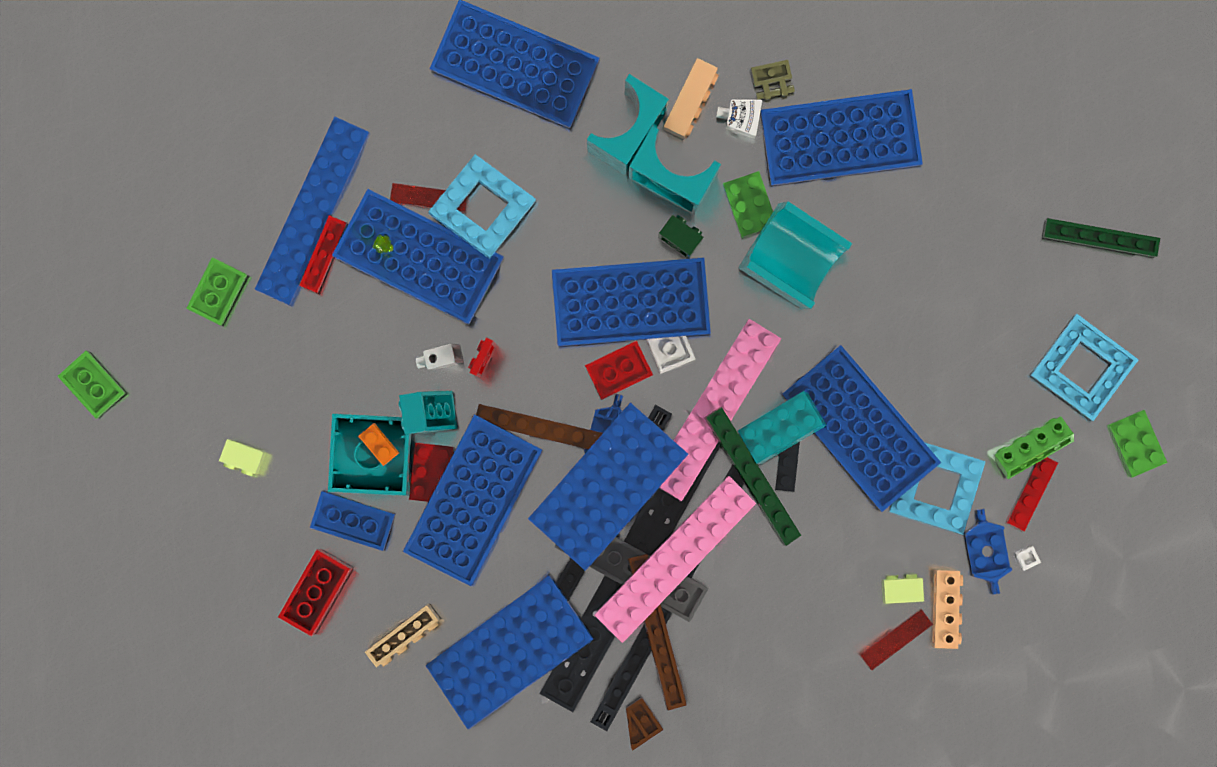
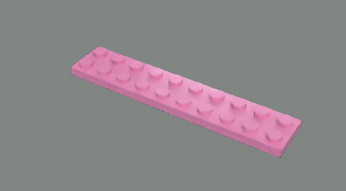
M747 320L675 437L674 441L689 455L661 485L660 489L680 501L684 499L718 443V439L704 417L717 408L722 407L730 421L733 419L782 338L753 320Z
M727 476L594 616L623 643L756 503L730 476Z

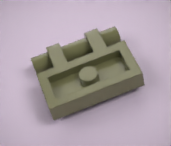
M788 60L751 67L754 87L762 86L763 91L756 93L757 100H769L774 96L781 95L783 97L787 96L788 93L795 92L794 85L786 86L785 82L792 79ZM779 82L780 88L769 89L768 84Z

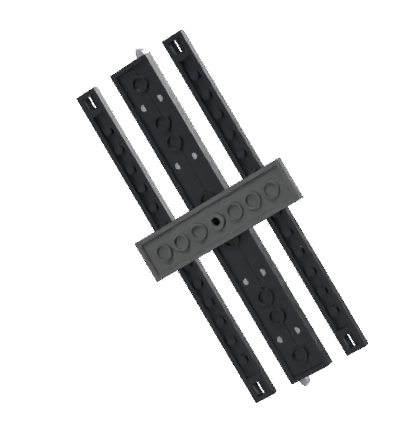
M655 404L648 418L663 431L672 413ZM719 441L682 501L659 488L640 510L624 541L615 537L591 564L590 567L602 573L604 577L580 620L594 640L552 669L539 693L542 695L541 702L543 704L551 700L574 712L615 638L594 614L632 576L628 558L648 554L649 558L672 535L721 446ZM732 463L724 480L727 476H730L742 488L744 481ZM555 545V548L564 552L560 547ZM572 558L569 559L556 583L567 601L571 598L585 572ZM699 564L660 603L666 624L672 613L690 622L709 588L691 579ZM645 624L642 626L590 721L605 731H608L651 653Z

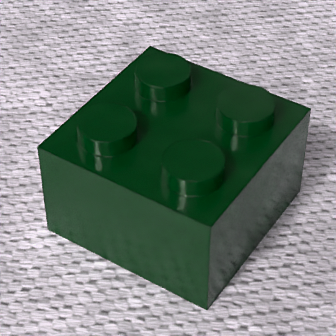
M672 215L659 232L658 238L685 258L690 259L704 238L701 235L702 232L695 226L690 228L686 225L687 221L681 216L677 215L675 217Z

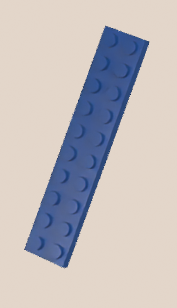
M334 116L255 290L291 306L328 216H332L370 132Z

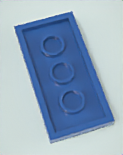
M321 491L310 528L384 551L395 514Z

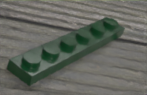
M1050 218L1046 219L1043 238L1155 258L1158 257L1161 239Z

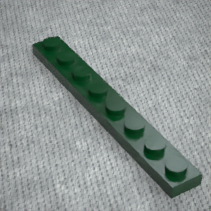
M719 407L704 417L783 545L787 546L801 536L799 530L758 464H756L723 408Z

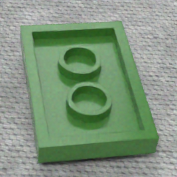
M758 171L723 183L741 238L760 232L773 213L760 172Z
M212 257L186 309L222 326L247 274Z
M87 350L58 375L59 379L95 419H98L126 394Z
M1145 410L1108 424L1130 478L1168 463Z

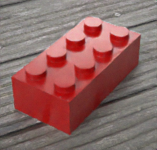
M317 549L278 618L310 636L315 635L353 567L327 552Z

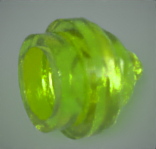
M379 234L373 244L376 252L382 254L383 252L393 251V245L389 237Z

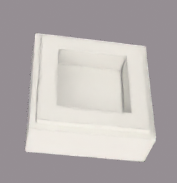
M1033 545L1014 553L1022 571L1041 563Z

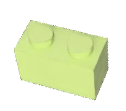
M227 439L219 461L224 463V467L232 470L237 467L242 469L241 473L252 476L253 474H259L266 452Z
M906 574V578H898V575H887V579H882L883 603L924 601L923 578L917 577V574Z

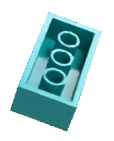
M426 391L399 395L398 405L402 412L401 426L405 434L458 429L452 391Z
M803 391L739 429L738 432L756 464H763L827 425L808 392Z

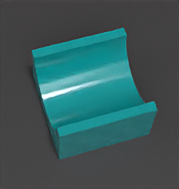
M631 74L625 80L624 95L633 102L637 109L638 118L635 124L626 133L617 137L603 138L591 133L587 138V152L625 176L628 174L629 166L651 127L657 128L666 115L669 103L667 97Z
M652 126L629 166L628 178L695 215L714 182L721 164L714 160L708 169L694 176H680L670 172L658 159L655 146L658 141L659 129Z
M789 201L778 203L738 268L800 309H812L815 304V294L822 280L836 260L845 251L849 250L852 243Z
M332 414L328 492L410 495L409 457L412 434L404 433L401 426L402 417ZM373 423L377 425L399 452L398 455L384 466L358 437Z

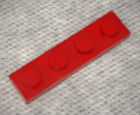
M330 215L328 216L299 286L315 293L319 292L332 262V254L345 231L347 222Z
M1046 457L1034 465L1006 523L1022 531L1026 530L1058 462Z

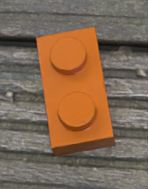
M375 423L358 436L383 466L399 454Z

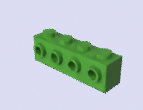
M1061 416L1052 418L1046 425L1033 429L1024 438H1017L1012 445L1000 448L995 454V462L1006 478L1010 479L1074 442V433Z

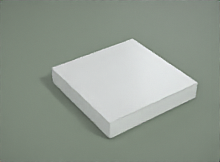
M686 336L646 339L660 374L696 360Z

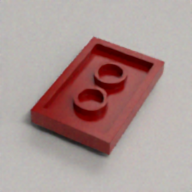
M486 337L485 341H480L477 347L479 352L477 358L473 357L468 366L471 369L469 373L478 378L481 377L496 346L493 340Z
M637 341L585 365L601 400L653 376Z
M415 443L409 500L429 501L453 455L454 447Z

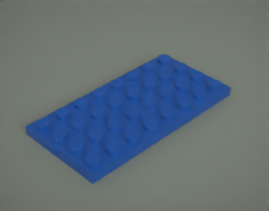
M459 0L430 66V70L562 126L571 128L600 58L468 2Z
M912 89L760 110L771 186L923 165Z
M367 189L332 254V257L467 325L470 324L504 259V256L496 252L490 259L450 229Z
M704 258L552 270L558 346L711 334Z
M842 345L782 394L788 401L803 391L808 392L827 425L815 432V434L881 512L941 463Z
M630 402L528 519L586 571L689 454Z
M474 414L408 539L403 552L472 586L542 449Z
M547 576L425 666L468 730L594 639L551 576Z

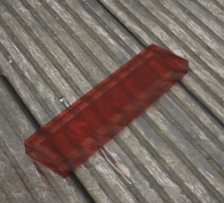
M392 183L390 200L398 204L432 208L446 190ZM468 196L457 208L458 211L466 213Z
M919 609L859 655L872 671L931 627L933 623L924 611Z

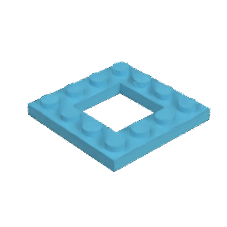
M475 154L428 211V214L490 259L536 202V198ZM478 182L508 203L486 231L457 210Z
M1075 314L1030 376L1089 420L1094 421L1139 359L1081 316ZM1080 342L1110 363L1089 393L1059 372Z
M925 443L941 461L937 467L960 474L950 510L915 500L918 482L891 504L889 512L963 535L986 461Z

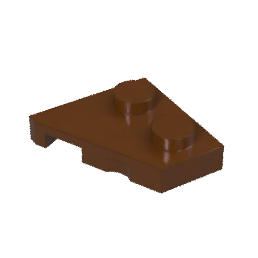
M642 697L626 707L630 744L633 751L663 731V728Z

